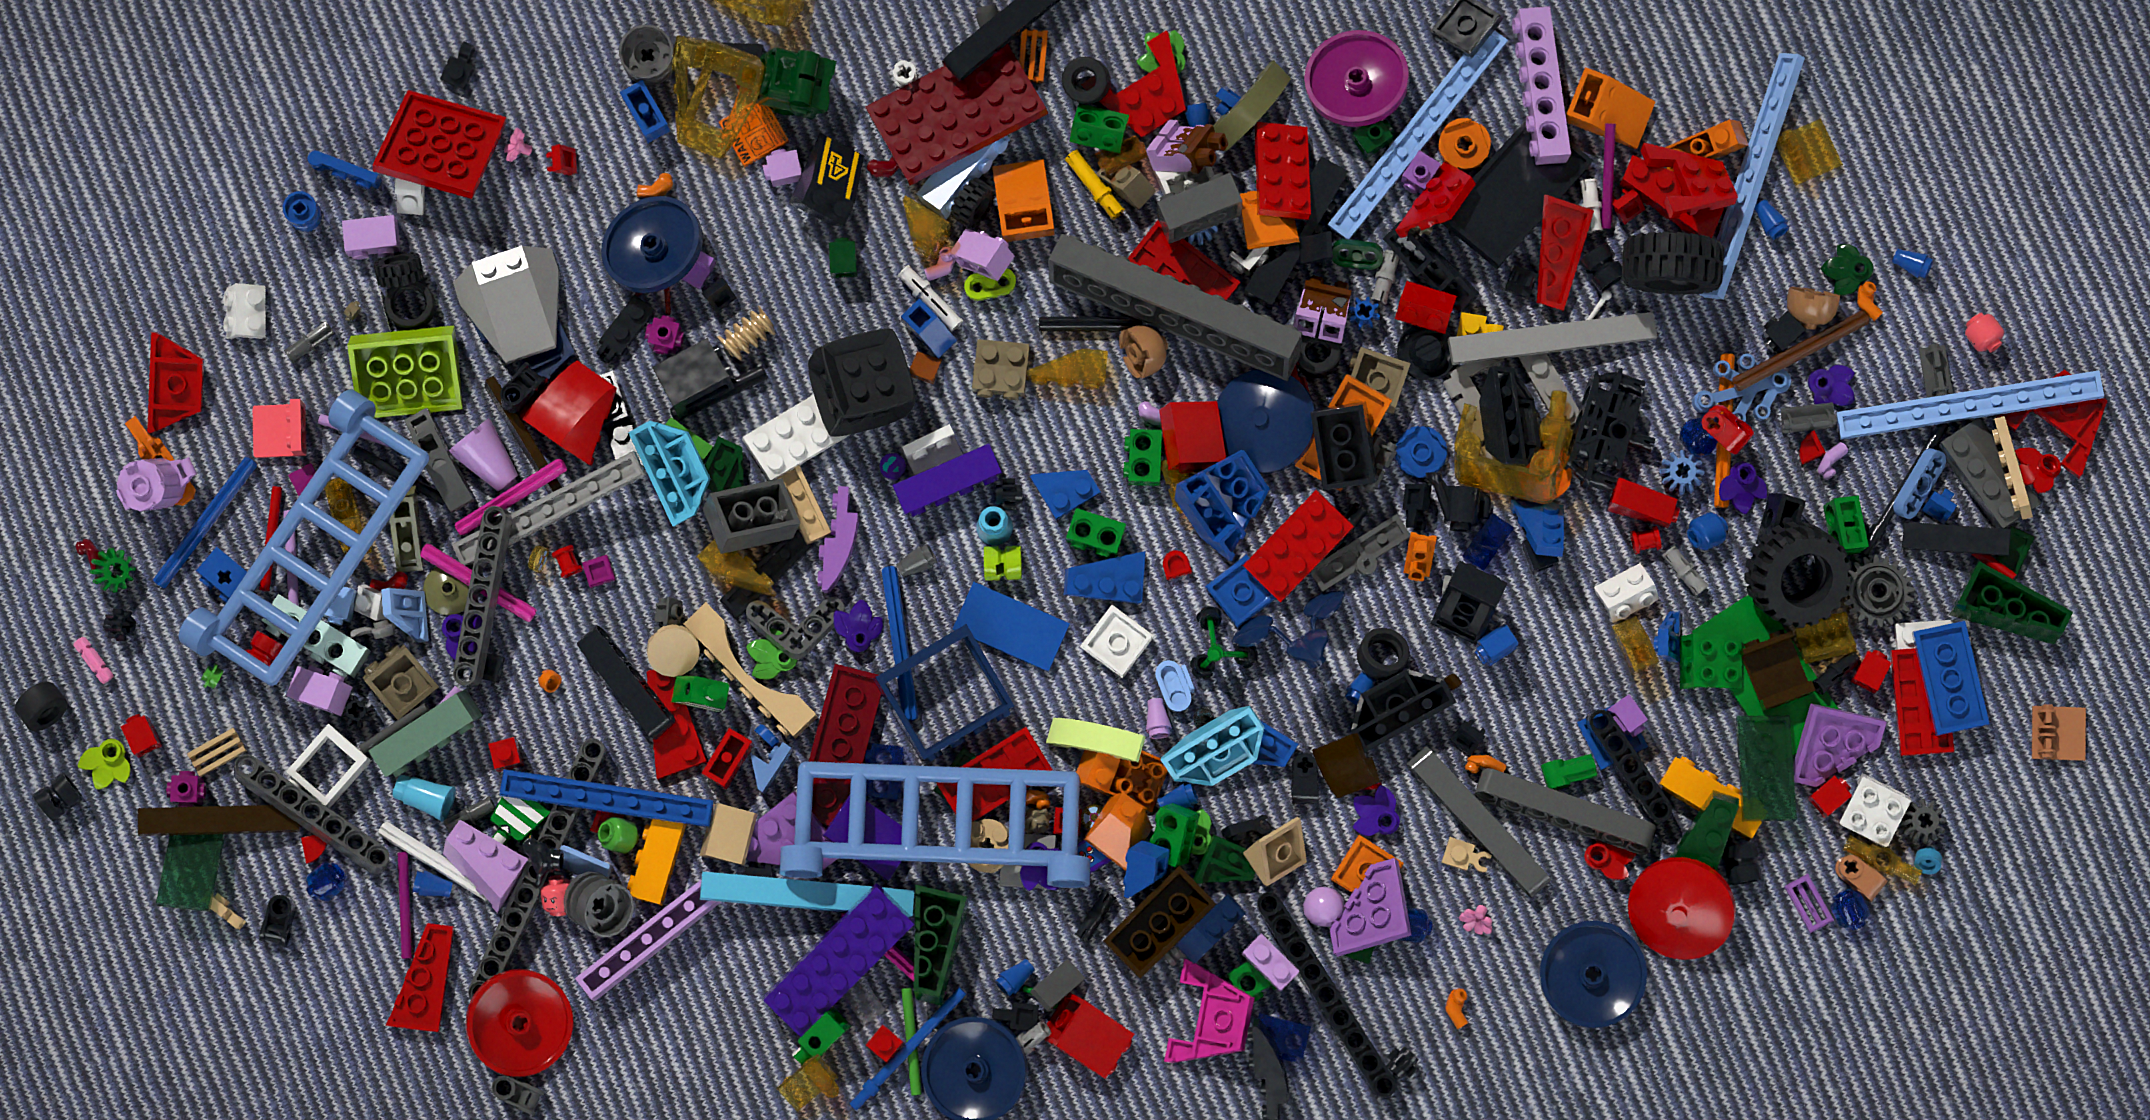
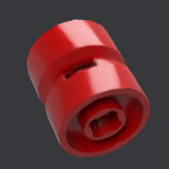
M256 631L250 643L252 650L246 649L245 651L270 667L272 661L283 648V645L267 635Z

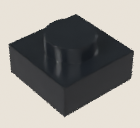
M487 653L482 679L499 683L505 657Z

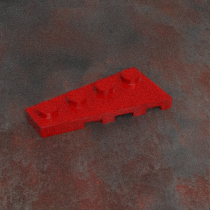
M1544 195L1537 303L1564 311L1594 210Z
M654 669L647 671L648 685L676 719V722L657 740L653 739L656 779L660 780L707 763L688 707L671 702L676 676H664Z

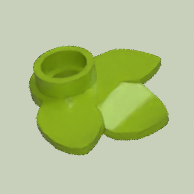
M107 739L102 742L100 747L88 748L78 762V768L92 770L93 783L98 790L108 787L114 779L126 783L131 772L130 764L124 757L125 747L116 739ZM111 748H115L117 751L114 757H109L108 751Z

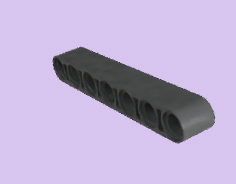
M498 506L488 507L482 516L453 669L454 680L466 687L478 686L483 678L512 526L511 514ZM500 512L502 514V521L500 524L494 525L493 516ZM493 538H496V549L493 551H489V541ZM488 564H491V575L488 577H484V567ZM486 590L487 600L479 603V593ZM481 616L483 620L482 626L479 629H475L473 621L476 617ZM476 642L478 646L477 652L471 656L468 652V647L471 643ZM471 668L473 676L466 682L463 678V673L466 669Z
M1425 746L1407 763L1408 768L1486 852L1492 855L1491 857L1530 898H1533L1551 881L1549 875L1430 748Z
M244 754L236 759L234 777L240 784L369 873L380 874L386 870L389 862V852L383 845L254 756ZM249 765L253 768V771L249 774H244L239 770V767ZM271 780L275 786L271 789H265L261 786V782ZM285 795H293L297 801L293 804H287L282 798ZM307 810H314L319 816L315 819H309L304 813ZM336 825L339 827L340 832L331 834L326 830V827ZM358 840L362 847L352 849L349 847L348 842ZM379 855L383 858L384 862L374 864L370 861V857Z
M1486 768L1482 770L1475 791V797L1485 803L1640 855L1650 853L1657 830L1654 824L1646 820L1494 769Z

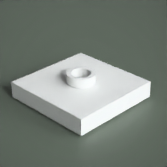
M1111 605L1081 644L1080 648L1123 679L1152 641L1154 635Z

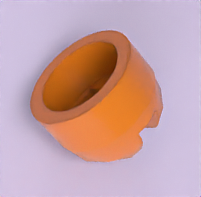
M543 670L541 677H538V683L546 692L552 693L559 688L562 678L553 670Z

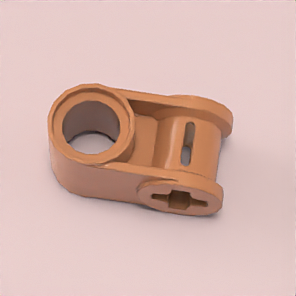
M1855 855L1842 857L1835 864V872L1838 877L1868 902H1872L1888 882L1879 872L1869 867ZM1852 862L1853 865L1851 868L1852 870H1854V872L1846 873L1845 870L1847 867L1844 865V863L1847 864Z

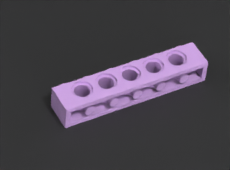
M1550 7L1519 9L1515 18L1512 19V30L1514 34H1517L1518 38L1515 51L1516 57L1521 59L1522 67L1519 68V79L1521 83H1524L1525 87L1522 101L1523 106L1528 108L1529 116L1526 117L1527 132H1531L1532 141L1529 143L1530 155L1535 158V165L1566 163L1571 155ZM1528 33L1537 35L1539 40H1531L1528 37ZM1531 58L1540 59L1542 65L1534 64ZM1535 82L1543 83L1546 89H1538L1535 86ZM1538 107L1547 108L1549 114H1542ZM1547 131L1551 133L1553 138L1547 139L1541 132Z

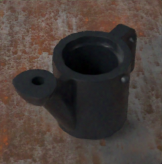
M1436 472L1425 473L1427 480L1434 486L1444 514V523L1450 525L1451 531L1471 532V527L1478 526V516L1481 519L1490 518L1491 498L1489 493L1474 487L1447 486L1441 478L1442 474Z

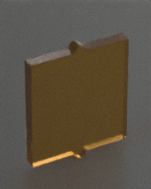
M1136 135L1124 140L1120 153L1107 150L1095 153L1099 168H1103L1107 175L1148 157L1144 142H1140Z

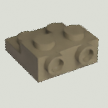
M977 339L972 391L977 393V396L992 398L993 394L1003 395V398L1007 400H1019V397H1025L1030 345L1026 343Z
M1361 347L1358 354L1353 353L1349 364V368L1353 369L1351 376L1393 399L1386 412L1394 414L1411 363Z
M395 644L385 653L387 658L379 664L377 661L371 663L365 668L364 672L366 675L363 676L364 681L397 720L439 687L404 644L400 647Z

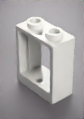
M328 724L286 772L291 776L290 782L300 789L304 787L311 793L310 796L330 809L369 765L371 760L334 727ZM329 738L356 762L328 794L324 796L298 772Z

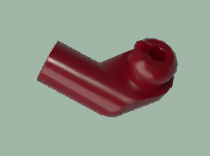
M893 156L889 161L872 159L867 164V170L874 177H891L899 169Z
M90 539L78 541L75 544L77 553L79 555L87 554L91 569H96V565H93L91 560H100L98 557L99 550Z

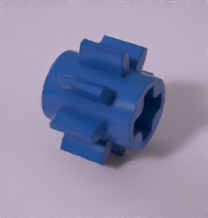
M1369 296L1366 298V301H1360L1359 298H1356V307L1349 306L1348 308L1350 313H1354L1349 322L1356 321L1359 324V330L1362 328V325H1368L1370 329L1373 328L1372 320H1379L1380 318L1379 314L1374 313L1378 309L1379 304L1372 305ZM1361 308L1364 311L1369 310L1368 318H1365L1364 315L1359 316Z

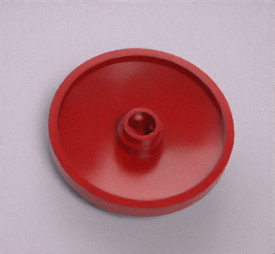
M1673 857L1657 861L1640 873L1629 894L1628 914L1634 931L1649 948L1666 957L1689 960L1711 954L1727 940L1734 925L1736 904L1728 883L1712 867L1691 858Z
M527 969L508 970L488 979L473 995L466 1013V1035L475 1055L493 1071L513 1077L534 1075L554 1064L565 1051L573 1030L572 1009L563 990L547 976Z

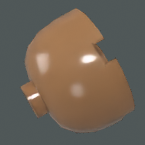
M1790 287L1787 295V309L1797 321L1801 322L1804 328L1816 329L1817 325L1827 324L1834 318L1838 310L1840 295L1827 291L1819 292L1811 288Z
M1138 325L1121 331L1119 336L1120 349L1125 348L1128 356L1122 358L1134 377H1141L1142 379L1153 375L1162 368L1166 360L1168 343L1165 337L1160 335L1154 328Z

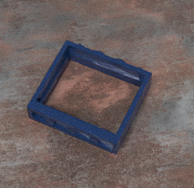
M967 624L873 678L921 761L927 758L931 762L943 755L941 749L948 745L952 749L966 741L965 735L972 731L974 735L979 734L989 728L986 724L994 718H996L997 722L1011 715L1009 709L1014 707L1013 702ZM962 639L1001 705L925 749L886 683Z

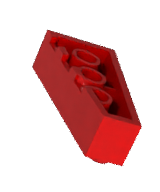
M1634 155L1630 159L1620 184L1621 187L1628 191L1634 189L1639 194L1642 202L1653 207L1660 215L1671 220L1687 234L1693 233L1712 238L1724 210V207L1710 211L1704 208L1698 210L1697 214L1689 216L1687 213L1680 214L1678 219H1670L1663 204L1666 196H1685L1675 172L1664 167H1648L1644 159Z

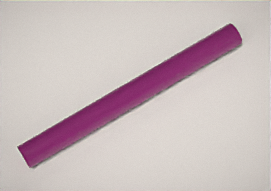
M1605 123L1601 224L1602 228L1606 229L1612 228L1616 128L1614 123Z
M399 852L397 855L401 959H411L412 941L408 853Z

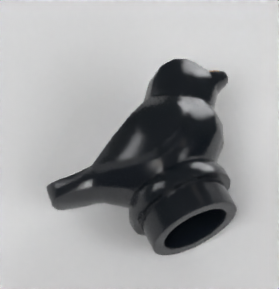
M533 835L524 841L523 850L529 856L537 874L535 885H541L543 877L548 871L551 873L562 871L564 865L563 850H557V848L550 849L546 843L538 842Z

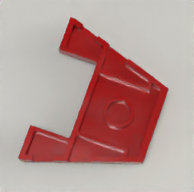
M1167 30L1147 42L1160 66L1117 94L1110 87L1107 95L1099 101L1110 111L1129 115L1128 126L1142 138L1165 125L1168 120H1172L1187 111L1176 67L1175 55L1170 41L1171 38ZM1093 76L1082 83L1081 86L1086 91L1092 89L1095 86L1096 77Z
M1643 143L1640 151L1648 167H1672L1685 196H1666L1663 204L1670 219H1678L1680 214L1687 213L1689 216L1697 214L1698 210L1704 208L1710 211L1735 205L1738 195L1722 161Z
M2064 369L2063 371H2061L2060 373H2058L2057 375H2055V376L2052 377V378L2061 377V376H2067V375H2072V374H2070L2069 372H2067V371ZM2101 398L1997 415L1996 418L2005 416L2007 426L2014 432L2031 411L2076 443L2060 464L2080 479L2107 400Z

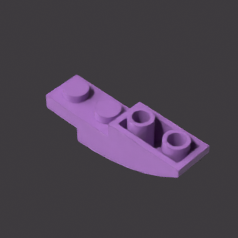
M838 486V493H833L832 509H837L836 519L831 520V535H835V538H825L824 545L819 546V560L823 561V571H818L817 586L822 587L823 594H829L838 583L848 565L856 542L859 515L858 513H849L850 489L845 486Z

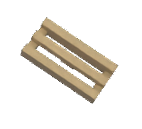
M231 728L187 753L196 768L199 777H203L247 752L235 728ZM233 736L234 739L199 759L196 758V756ZM238 745V749L202 769L201 764Z

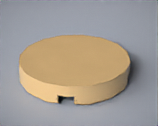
M663 626L649 638L646 648L648 661L655 671L664 676L675 677L684 675L692 670L698 662L700 654L698 640L684 626Z

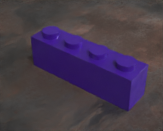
M988 443L892 486L904 514H911L913 518L925 513L926 506L935 503L936 507L951 501L949 496L959 493L961 497L975 491L973 486L983 482L984 486L998 481V475L1002 474Z

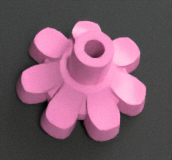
M515 128L514 134L510 137L509 141L511 144H507L504 148V152L508 153L506 161L512 162L520 153L529 156L532 152V146L524 143L525 134L518 128Z
M1478 905L1476 911L1466 909L1459 916L1460 921L1466 922L1463 925L1466 931H1471L1474 928L1475 933L1480 935L1483 932L1486 934L1492 932V920L1485 916L1487 908L1483 905Z

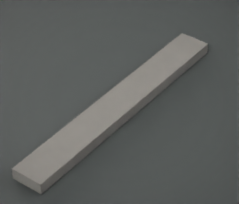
M1649 312L1449 337L1448 345L1451 363L1456 365L1655 340L1658 336L1654 314Z
M632 451L511 514L512 526L508 546L646 476L636 451ZM500 519V520L494 522L493 524H494V525L500 524L501 521H502V519ZM480 530L452 544L459 562L467 567L474 564ZM493 538L489 541V551H493L496 549V538Z

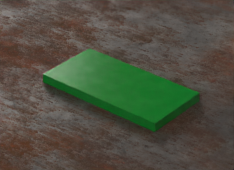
M1747 595L1690 633L1741 636L1742 649H1745L1744 644L1759 639L1761 643L1769 640V634L1782 629L1785 633L1787 632L1781 623L1765 614L1753 603V598ZM1793 642L1808 681L1815 680L1817 676ZM1743 661L1742 687L1739 689L1728 688L1779 765L1797 753L1810 704L1838 709L1827 691L1823 695L1814 691L1812 694L1763 712Z

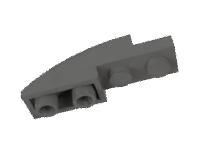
M425 408L405 419L406 426L412 436V442L429 454V462L425 468L450 512L453 513L475 501L455 458L448 452L449 449L430 410Z

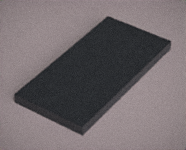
M1526 120L1473 177L1476 185L1452 219L1441 223L1496 269L1506 261L1543 219L1544 195L1561 199L1594 161L1569 140L1571 155L1566 163L1535 165V158L1530 155L1529 143L1532 141L1531 132H1527ZM1547 131L1541 132L1545 138H1553L1551 133Z

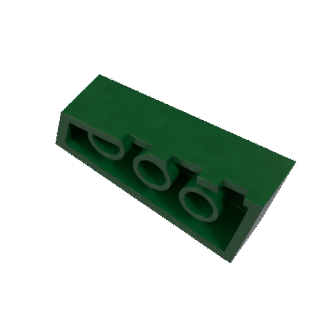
M1979 561L1970 572L1949 615L2055 644L2063 634L2073 611Z
M1713 790L1669 858H1691L1703 862L1717 871L1739 807V798Z
M915 885L914 994L916 1000L942 1006L969 903L967 896Z

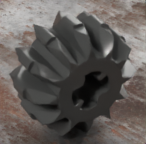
M1925 799L1919 800V807L1914 802L1909 804L1911 811L1906 810L1904 814L1909 819L1902 820L1900 825L1909 826V829L1903 832L1905 836L1912 832L1914 833L1912 842H1917L1921 836L1922 844L1926 845L1929 838L1934 842L1938 840L1936 832L1940 834L1945 832V829L1938 824L1946 823L1947 819L1938 817L1944 811L1943 808H1939L1936 811L1933 810L1935 801H1931L1927 807ZM1923 816H1926V822L1929 824V826L1926 825L1922 828L1920 826L1921 821L1918 820V817L1921 818Z

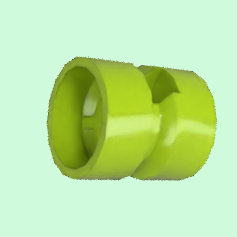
M1021 545L1006 546L1004 550H1001L999 546H984L985 581L1000 580L1002 576H1005L1007 580H1022Z

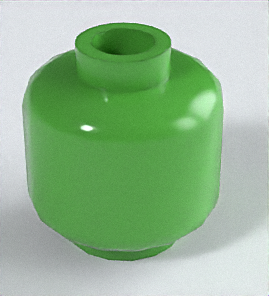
M610 817L599 827L598 838L602 847L606 850L625 854L630 852L638 842V830L635 823L631 820Z

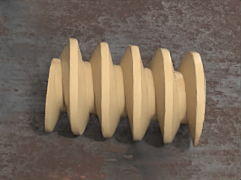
M758 306L760 314L754 311L749 312L751 321L745 317L741 318L743 327L736 323L733 324L735 333L726 329L724 331L726 339L717 336V339L731 357L734 356L738 360H742L741 350L750 354L749 344L758 348L757 338L766 342L765 332H769L772 335L776 334L774 325L760 306Z

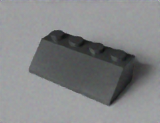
M1981 418L1964 426L1936 447L1938 451L1945 454L1946 462L1994 528L2005 529L2021 518L2020 510L2014 511L2010 497L2015 495L2014 489H2008L2004 474L2009 473L2007 466L2002 467L1998 452L2003 451L2002 447L1995 445L1992 433ZM2024 485L2031 510H2033L2041 502L2030 486Z

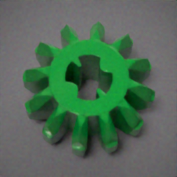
M108 548L107 553L104 551L98 552L100 560H91V563L96 565V569H91L89 572L90 574H97L92 582L94 584L101 583L100 590L106 591L110 589L111 592L116 593L118 587L121 589L127 588L125 580H134L129 575V571H135L136 568L128 566L133 558L131 556L124 557V550L119 549L116 552L114 548ZM110 566H113V569L116 570L115 575L109 570Z

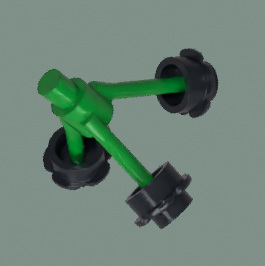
M1204 607L1196 616L1200 626L1205 630H1209L1211 644L1207 654H1199L1190 661L1191 672L1196 678L1209 679L1215 670L1214 661H1219L1222 657H1234L1236 663L1243 665L1244 668L1252 667L1253 663H1256L1258 660L1256 646H1237L1234 651H1225L1222 645L1217 644L1215 629L1220 626L1222 621V612L1217 607Z

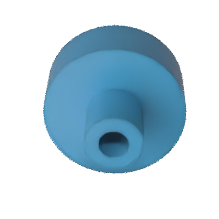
M1927 846L1917 851L1914 866L1919 872L1935 874L1941 869L1942 856L1934 847Z

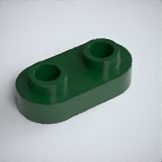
M1340 239L1332 245V261L1338 266L1373 270L1378 268L1383 262V249L1377 243ZM1341 249H1347L1348 252H1342ZM1367 252H1373L1374 254L1368 255Z

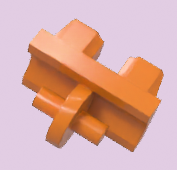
M1416 532L1410 533L1403 573L1409 574L1408 579L1422 582L1424 577L1430 576L1437 536L1419 535Z

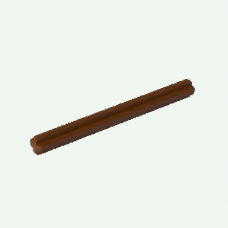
M1861 310L1733 377V387L1736 391L1748 388L1869 324V316L1864 310Z

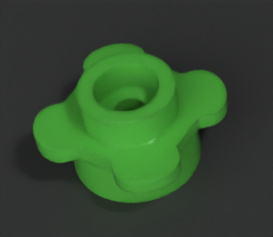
M215 663L213 667L207 666L201 677V680L205 681L203 687L206 688L208 686L212 689L216 687L224 671L218 668V664Z

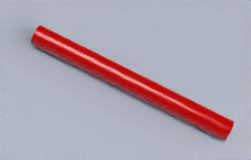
M272 487L265 546L278 528L282 487ZM273 564L260 581L259 590L270 591Z

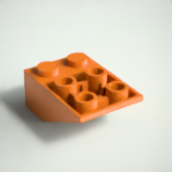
M1585 67L1566 114V122L1602 137H1605V123L1616 124L1615 142L1637 150L1656 101L1610 76Z
M1044 159L992 166L1002 238L1006 242L1055 235Z
M1084 750L1076 773L1080 777V785L1109 797L1124 792L1144 807L1145 810L1152 812L1168 770L1160 760L1161 758L1143 750L1141 751L1139 762Z

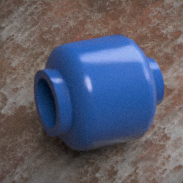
M1713 512L1705 513L1690 522L1687 536L1695 548L1703 551L1709 550L1724 543L1728 525L1723 517H1719Z

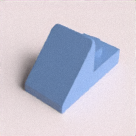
M782 742L780 747L775 745L768 756V759L771 760L769 764L750 753L757 787L764 795L793 752V749L784 742Z

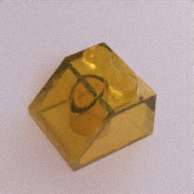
M905 195L903 204L912 244L915 247L914 251L925 259L929 256L936 259L952 234L950 222Z

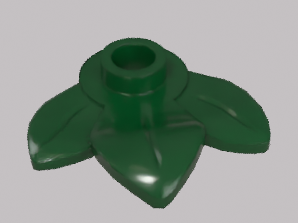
M1840 244L1837 245L1838 257L1828 259L1821 266V271L1826 276L1836 280L1834 293L1845 296L1854 293L1861 282L1871 278L1874 272V265L1868 257L1861 256L1853 245ZM1859 264L1865 266L1864 271L1861 273L1856 272V266Z

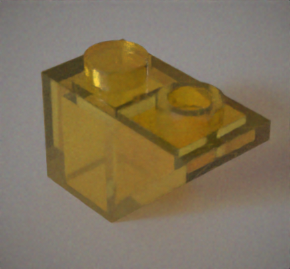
M1636 616L1611 626L1632 675L1654 667L1659 663L1650 638Z

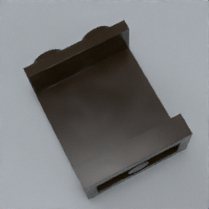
M1783 629L1769 634V640L1761 643L1759 639L1745 643V649L1740 651L1742 661L1763 712L1812 694L1815 691L1812 680L1808 681L1792 642L1791 638L1794 636L1792 631L1787 633Z

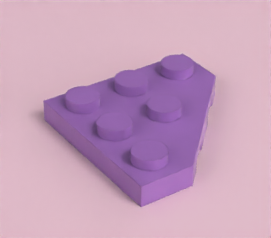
M1810 704L1789 780L1818 787L1832 774L1840 773L1857 762L1856 759L1865 753H1871L1879 748L1887 722L1879 718Z
M795 790L756 820L746 857L748 861L780 865L781 847L794 845L797 799ZM812 813L811 841L830 842L822 836L826 828ZM823 858V870L837 860V858Z
M1395 858L1369 866L1364 874L1366 877L1358 889L1355 888L1344 906L1346 909L1338 921H1334L1330 928L1333 951L1336 956L1339 957L1412 935L1399 862Z

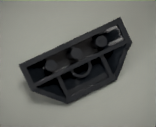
M1492 365L1489 368L1479 400L1485 449L1503 464L1526 467L1541 448L1534 398L1525 384L1517 377L1518 373L1515 368Z
M1406 669L1360 694L1351 732L1352 734L1358 733L1364 753L1457 702L1444 679Z

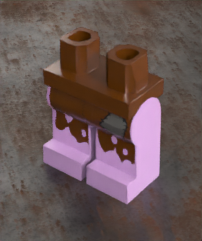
M1168 120L1159 132V136H1156L1146 149L1153 171L1188 172L1191 170L1192 174H1199L1204 166L1212 167L1215 164L1217 157L1215 152L1224 151L1228 146V141L1224 133L1215 132L1213 124L1184 127L1179 125L1178 120Z
M1313 275L1309 281H1305L1293 326L1302 332V335L1315 338L1320 316H1323L1318 339L1342 343L1352 290H1349V285L1346 282L1338 281L1335 282L1334 286L1326 285L1322 277ZM1309 321L1313 324V327L1304 328L1299 322ZM1329 326L1335 327L1339 332L1330 334L1325 328Z

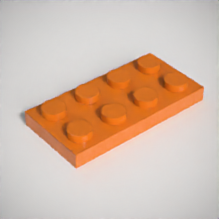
M1346 374L1328 407L1366 401L1371 435L1373 436L1393 399ZM1314 438L1308 451L1295 466L1321 480Z

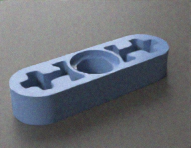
M1928 448L1922 453L1894 501L1893 509L1896 515L1907 519L1916 516L1945 467L1946 456L1943 452ZM1922 478V485L1917 489L1918 481Z

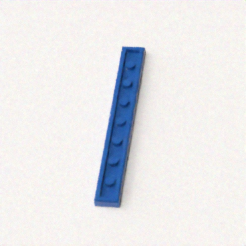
M506 769L503 770L499 794L501 797L710 827L714 806L713 800Z

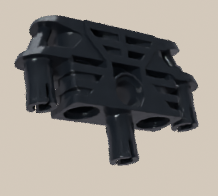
M1617 368L1615 372H1608L1599 375L1598 371H1593L1587 383L1563 463V469L1566 471L1570 468L1580 480V485L1583 489H1586L1587 485L1611 494L1615 487L1612 484L1616 483V478L1599 473L1593 469L1601 467L1600 471L1607 472L1610 470L1609 474L1614 476L1621 470L1628 446L1648 454L1651 453L1654 447L1652 443H1655L1654 437L1633 431L1642 401L1639 397L1643 393L1644 388L1642 386H1645L1646 381L1623 374V368ZM1605 382L1609 384L1605 390L1599 388V383ZM1618 389H1621V390H1624V391H1626V392L1635 394V395H1637L1638 397L1635 398L1634 400H1632L1633 395H1630V394H1628V395H1626V396L1624 397V392L1619 391ZM1612 428H1617L1621 432V439L1614 437ZM1575 458L1583 461L1582 467H1579L1574 462Z

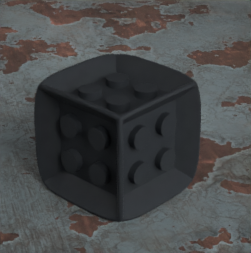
M877 329L834 340L818 347L809 358V377L822 422L831 437L856 434L891 424L906 417L915 405V393L910 371L900 341L893 329Z

